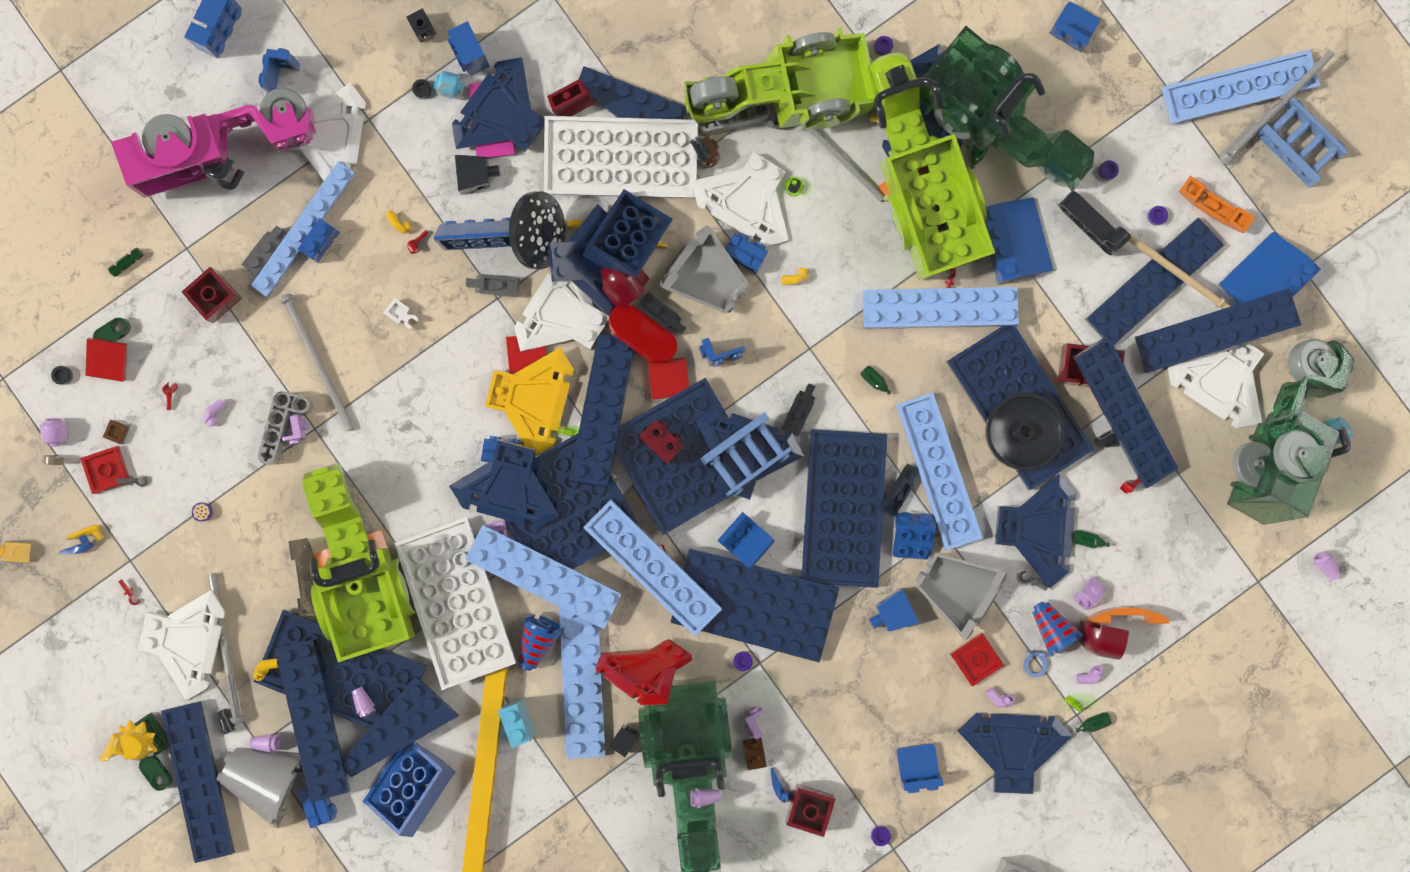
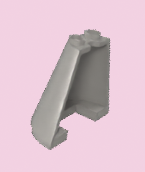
M706 225L695 234L698 236L697 238L690 239L680 250L663 276L666 279L665 281L661 280L660 286L665 290L727 314V312L730 313L735 308V299L737 297L741 298L746 293V286L749 283L714 232Z
M931 554L926 561L928 568L925 572L921 571L916 578L918 582L916 587L959 635L967 640L974 632L973 628L980 624L1002 587L1000 584L1005 581L1007 573L946 555Z
M238 747L233 752L229 751L224 759L225 767L220 770L217 781H220L225 788L270 826L278 829L286 812V809H283L294 780L303 771L299 753L279 751L269 753Z

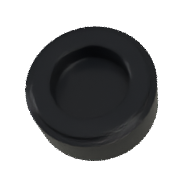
M418 79L412 85V92L418 99H427L432 93V87L427 80Z
M57 366L52 370L51 378L56 384L67 385L72 381L73 373L66 366Z

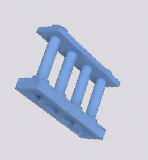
M1293 98L1284 105L1288 111L1272 127L1266 124L1256 136L1309 188L1321 179L1318 171L1334 156L1338 159L1346 155L1348 151L1341 141L1336 140L1304 108L1302 102ZM1295 116L1302 124L1286 140H1283L1277 131ZM1308 129L1315 138L1300 153H1296L1291 148V144ZM1322 143L1329 151L1313 167H1310L1304 158Z
M765 412L700 459L704 465L707 463L713 464L731 490L726 493L727 497L731 494L735 497L743 491L742 486L776 461L779 460L781 463L790 457L788 453L792 448L789 447L784 451L766 427V421L769 417ZM755 429L762 433L778 455L769 462L750 438V433ZM739 440L747 445L762 466L754 473H752L735 450L736 446L734 444ZM724 451L726 454H730L746 476V479L738 485L719 460L721 459L719 455Z

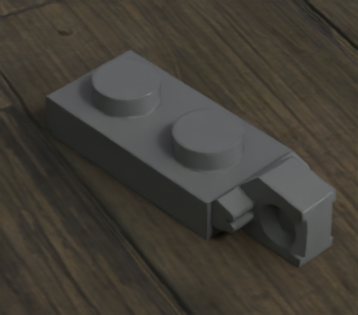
M275 226L271 232L267 231L241 265L258 276L282 242L280 239L285 234V231L278 226Z
M481 274L477 275L476 279L466 278L465 286L475 288V292L480 294L518 298L520 278Z

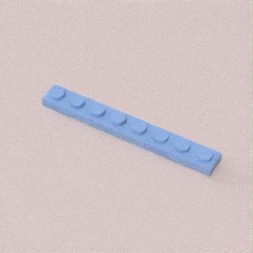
M338 161L251 284L253 288L266 297L270 296L301 252L298 250L300 244L317 220L325 218L356 174Z

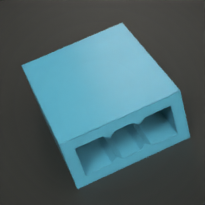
M523 698L504 704L498 710L511 748L532 740L536 733Z

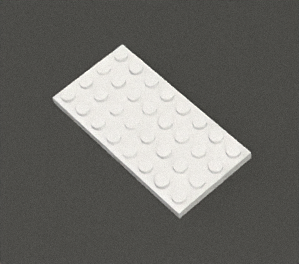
M545 116L544 192L549 194L619 196L623 189L635 196L695 198L691 181L697 179V154L690 144V140L694 139L696 141L698 123H695L694 120Z
M468 517L394 543L442 690L517 664L487 572L465 560L475 541Z

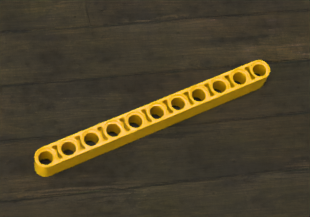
M508 667L485 675L462 872H484L502 723L498 710L504 705Z

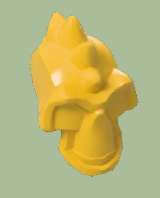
M129 720L126 727L119 726V732L112 734L108 746L98 760L108 761L116 755L125 757V760H142L147 755L157 752V748L153 744L156 734L146 732L145 722L135 726L133 721Z

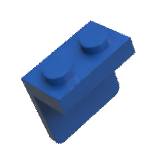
M1068 2L1049 34L1068 44L1071 48L1082 52L1091 40L1090 38L1099 25L1100 19L1073 2Z
M283 48L266 50V54L262 58L263 70L258 78L260 87L267 93L276 89L280 68L299 71L300 63L295 59V56L289 53V50Z
M708 337L701 341L699 351L702 359L706 358L708 366L718 367L725 364L724 362L727 359L731 358L732 361L742 358L746 348L742 346L715 356Z
M742 512L717 541L747 568L751 569L774 544L775 540Z
M897 513L895 516L896 532L893 556L928 560L932 554L936 530L934 516L926 513Z
M929 743L897 749L901 786L904 791L918 793L920 792L919 789L927 788L928 791L938 790L939 786H944L943 778L939 775L934 744Z

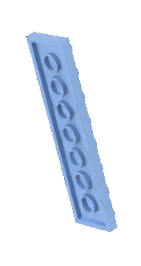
M1306 50L1164 86L1162 93L1171 125L1285 95L1314 66L1311 51ZM1317 73L1297 93L1318 88L1320 83Z
M1017 287L863 290L864 329L1018 326Z
M930 393L897 404L896 408L917 469L919 470V475L944 549L949 550L982 539L934 394Z
M612 499L583 527L694 636L722 610V607Z
M482 525L465 558L466 561L605 629L622 595L485 525Z
M559 607L560 628H562L561 653L567 759L605 757L602 673L599 674L595 670L601 654L599 626Z

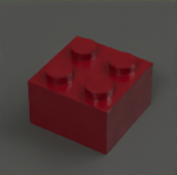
M212 267L205 270L181 291L202 317L211 323H215L243 299L223 275Z
M797 783L786 816V825L824 837L836 800L834 795Z

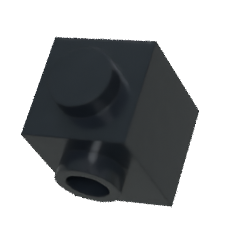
M423 8L406 16L420 42L429 41L437 34Z
M623 724L609 747L623 757H626L638 739L637 730L629 724L627 726Z

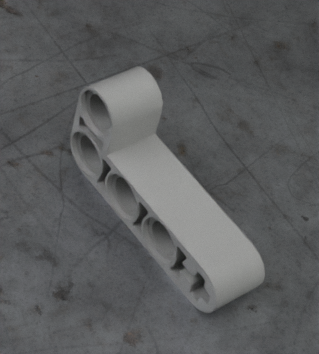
M769 103L749 106L738 114L745 113L748 116L744 120L739 119L738 114L729 119L727 124H721L719 120L716 121V127H714L713 121L706 122L709 128H705L703 123H698V132L703 136H710L762 123L769 117ZM762 108L766 111V113L764 115H758L756 113V110Z
M284 391L277 392L274 395L258 452V459L261 463L274 465L279 462L285 444L282 437L287 436L290 416H292L293 412L301 414L311 413L314 403L310 398ZM283 396L288 398V402L285 405L281 404ZM305 400L306 408L301 410L299 404ZM279 414L283 417L280 424L276 422V417ZM276 432L278 439L273 443L271 436ZM267 453L272 455L271 459L267 457Z

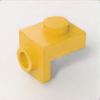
M4 541V545H0V557L6 562L29 563L31 543Z

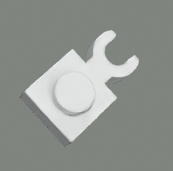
M396 298L391 301L383 312L399 325L404 321L405 326L410 330L414 329L409 324L410 320L420 321L415 315H408L411 309Z

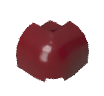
M605 267L600 272L604 286L602 290L615 307H622L635 301L645 291L644 286L650 279L643 270L640 271L637 278Z
M1081 620L1079 631L1083 634V637L1079 638V641L1087 652L1115 660H1120L1123 657L1128 642V630Z

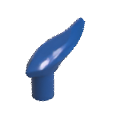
M82 535L79 538L81 544L59 551V554L83 553L91 549L95 544L90 542L86 535Z
M772 767L771 780L774 792L781 802L786 803V800L793 799V794L783 790L782 784Z

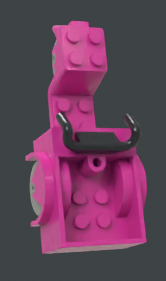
M277 88L264 96L260 104V111L253 105H246L209 116L205 113L194 117L190 115L187 116L190 127L175 115L161 114L150 119L145 125L142 132L143 146L136 132L131 133L132 136L112 141L111 144L126 186L143 198L207 178L226 190L235 189L245 172L237 169L230 183L223 180L230 171H233L232 165L234 161L228 156V133L233 131L235 127L245 128L251 126L252 122L256 121L275 150H280V152L290 150L291 146L308 145L313 140V136L317 131L314 126L313 112L310 107H307L302 96L288 88Z

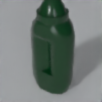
M983 134L977 137L971 151V169H974L975 165L985 158L991 144L990 137Z
M868 365L860 373L862 378L874 389L887 392L888 395L891 394L885 378L873 367Z
M1075 530L1073 536L1075 544L1093 549L1110 546L1109 542L1106 543L1097 534Z
M1107 712L1089 717L1079 728H1076V732L1092 733L1108 727L1112 723L1111 718Z

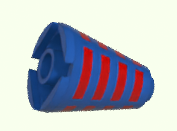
M1042 601L1033 607L1035 611L1032 614L1050 657L1054 656V650L1056 653H1059L1078 640L1076 636L1079 638L1083 637V634L1049 602L1044 603Z
M528 614L525 617L519 655L521 667L528 671L539 666L562 632V628L559 629L560 625L541 615L537 619L535 618L536 614Z

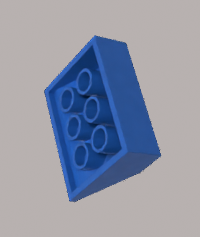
M1034 197L986 207L987 218L985 224L995 251L994 254L990 255L998 285L1053 271Z
M510 217L502 218V221H495V219H483V222L465 220L464 223L446 221L445 224L439 225L434 234V241L444 251L511 247L509 239Z
M1271 232L1218 285L1237 304L1290 288L1293 297L1321 268L1308 255L1276 233Z
M414 741L393 754L362 802L399 836L413 837L456 771L442 759Z

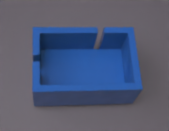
M202 0L193 18L207 25V27L204 28L191 22L184 38L198 50L218 59L219 54H222L225 49L227 38L233 33V26L236 20H239L242 8L235 0Z

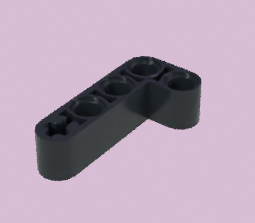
M1071 191L1058 204L1060 210L1110 256L1116 254L1131 239V235L1124 228L1119 226L1115 229L1076 191Z

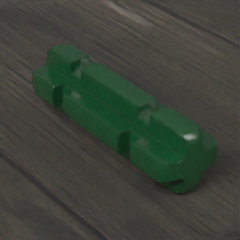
M134 248L130 251V254L127 253L119 259L116 265H111L108 268L109 273L114 277L118 276L121 270H126L136 262V259L142 258L144 254L139 248Z

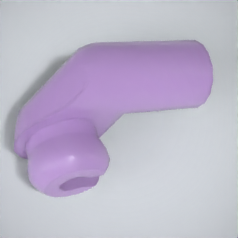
M221 399L206 409L204 422L208 423L210 427L218 423L217 418H215L216 413L226 407Z
M1096 665L1087 674H1077L1076 682L1079 684L1097 683L1104 674L1103 667Z
M993 687L986 691L988 697L997 707H1011L1015 703V698L1011 694L999 695Z

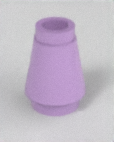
M1322 551L1314 556V564L1330 580L1340 577L1341 573L1331 553Z
M363 687L352 691L357 715L364 718L375 712V704Z
M274 733L250 739L251 749L274 753L281 747V738Z
M696 788L690 794L691 804L693 807L702 808L720 802V791Z

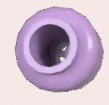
M48 418L40 425L41 440L44 443H49L50 447L61 446L62 442L68 439L67 423L61 421V418Z

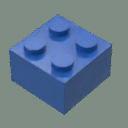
M468 21L447 31L450 38H447V41L463 72L467 71L472 76L490 67Z

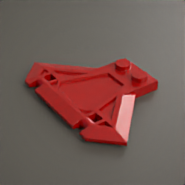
M667 639L650 650L603 652L600 654L595 670L599 674L606 672L603 675L604 678L632 699L640 697L637 699V703L640 705L668 704L676 670L693 661L691 653L672 640Z

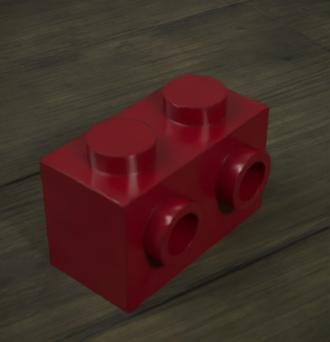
M581 79L547 96L552 112L556 116L571 117L595 104L590 88Z
M655 420L639 438L667 464L683 448L681 445L683 441L676 434L672 436L667 431L669 427L662 420L659 422Z

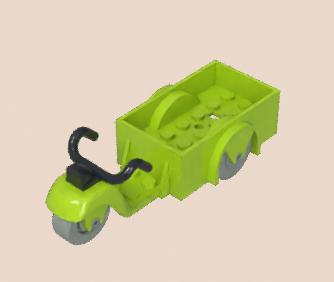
M890 53L875 59L870 65V71L878 92L873 103L877 111L879 127L885 129L892 149L889 151L890 157L885 158L880 163L889 191V195L884 196L883 199L884 201L888 200L891 204L893 224L903 240V247L900 248L901 252L909 249L919 280L994 254L995 251L985 224L987 212L984 197L974 173L965 166L955 134L941 139L934 136L929 137L920 111L919 86H929L933 91L935 108L941 109L943 107L942 94L938 83L930 78H916L911 61L903 53ZM928 166L930 172L919 176L917 169ZM947 222L949 230L939 233L937 225Z

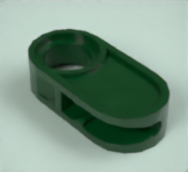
M114 318L94 331L93 338L116 342L130 333L131 324L124 318ZM118 322H123L125 325L124 330L121 332L116 330Z
M149 755L140 760V772L152 788L162 791L171 785L172 776L157 756ZM158 776L165 777L166 784L164 786H160L157 783Z

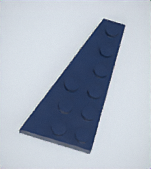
M583 66L579 79L590 88L593 99L599 102L616 118L685 120L687 116L686 106Z
M416 676L343 757L346 773L351 778L455 719L459 714Z

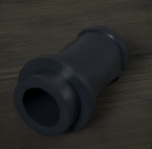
M701 136L695 137L696 141L694 139L690 140V144L697 154V160L704 162L711 157V151L707 150Z
M227 709L215 713L221 726L220 732L226 735L235 731L234 727L236 725L230 721Z

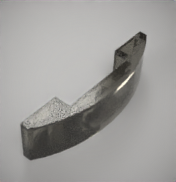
M308 538L288 541L291 560H295L300 590L301 598H297L299 616L301 618L316 615L311 597V587L314 585L310 572V560L315 558L313 549Z

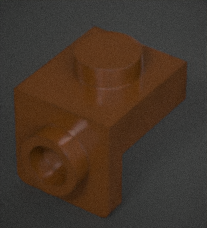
M706 136L702 141L707 150L711 151V157L702 162V167L712 168L718 164L720 154L717 151L719 147L714 139L711 140L709 136Z
M762 738L743 740L748 771L767 767Z

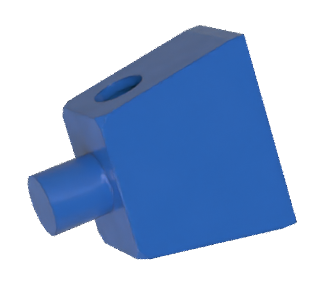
M901 588L875 606L878 614L869 618L874 629L884 624L887 631L919 623Z

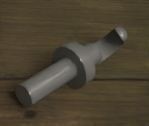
M130 476V478H116V483H130L132 486L133 483H136L138 486L144 487L148 484V478L144 477L146 479L144 484H140L138 479L133 478V476Z
M1026 571L1020 574L1022 582H1031V586L1034 587L1036 585L1045 591L1048 589L1046 585L1037 581V577L1035 579L1030 577L1028 580H1023L1022 575Z

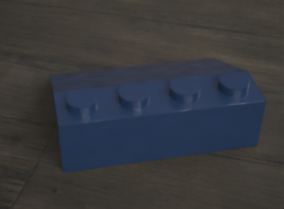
M623 189L586 246L583 256L599 266L637 278L673 219Z

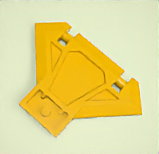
M561 347L515 374L494 370L485 407L505 412L523 444L536 449L535 456L555 445L556 439L551 437L552 430H559L570 383L565 382L566 375L572 376L574 371ZM555 371L559 372L557 380L553 379ZM540 427L545 428L543 435L539 434Z

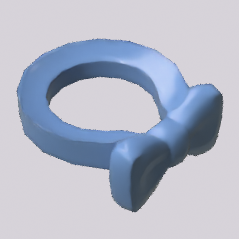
M1026 651L1027 657L1023 663L1025 672L1032 677H1040L1047 669V662L1044 658L1047 654L1045 652ZM1033 656H1039L1043 665L1038 673H1033L1028 669V663Z

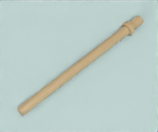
M1130 233L1131 239L1128 242L1215 304V307H1220L1221 309L1231 307V305L1225 302V298L1218 297Z

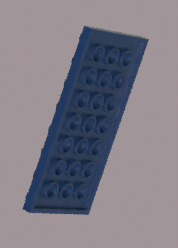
M1002 326L946 361L985 424L991 410L998 402L1017 393H1033L1042 396L1050 401L1059 411L1064 424V440L1056 457L1038 469L1027 471L1015 470L1028 491L1095 450L1016 326Z
M810 429L802 578L828 585L878 588L883 509L880 505L884 500L887 434Z
M693 548L689 549L684 571L722 607V610L701 631L820 663L839 587L757 565L749 569L741 561ZM672 615L670 623L684 626Z
M286 609L282 610L262 659L277 658L275 649L315 639L332 714L370 728L416 676L422 680L427 665L384 648L338 662L332 641L326 639L319 623ZM279 668L269 669L261 681L254 679V682L285 694ZM363 687L375 704V712L364 718L357 715L352 691Z

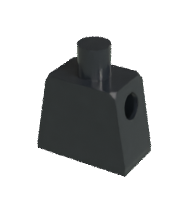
M455 155L458 191L461 195L491 187L490 177L501 176L499 165L489 166L488 160L484 156Z

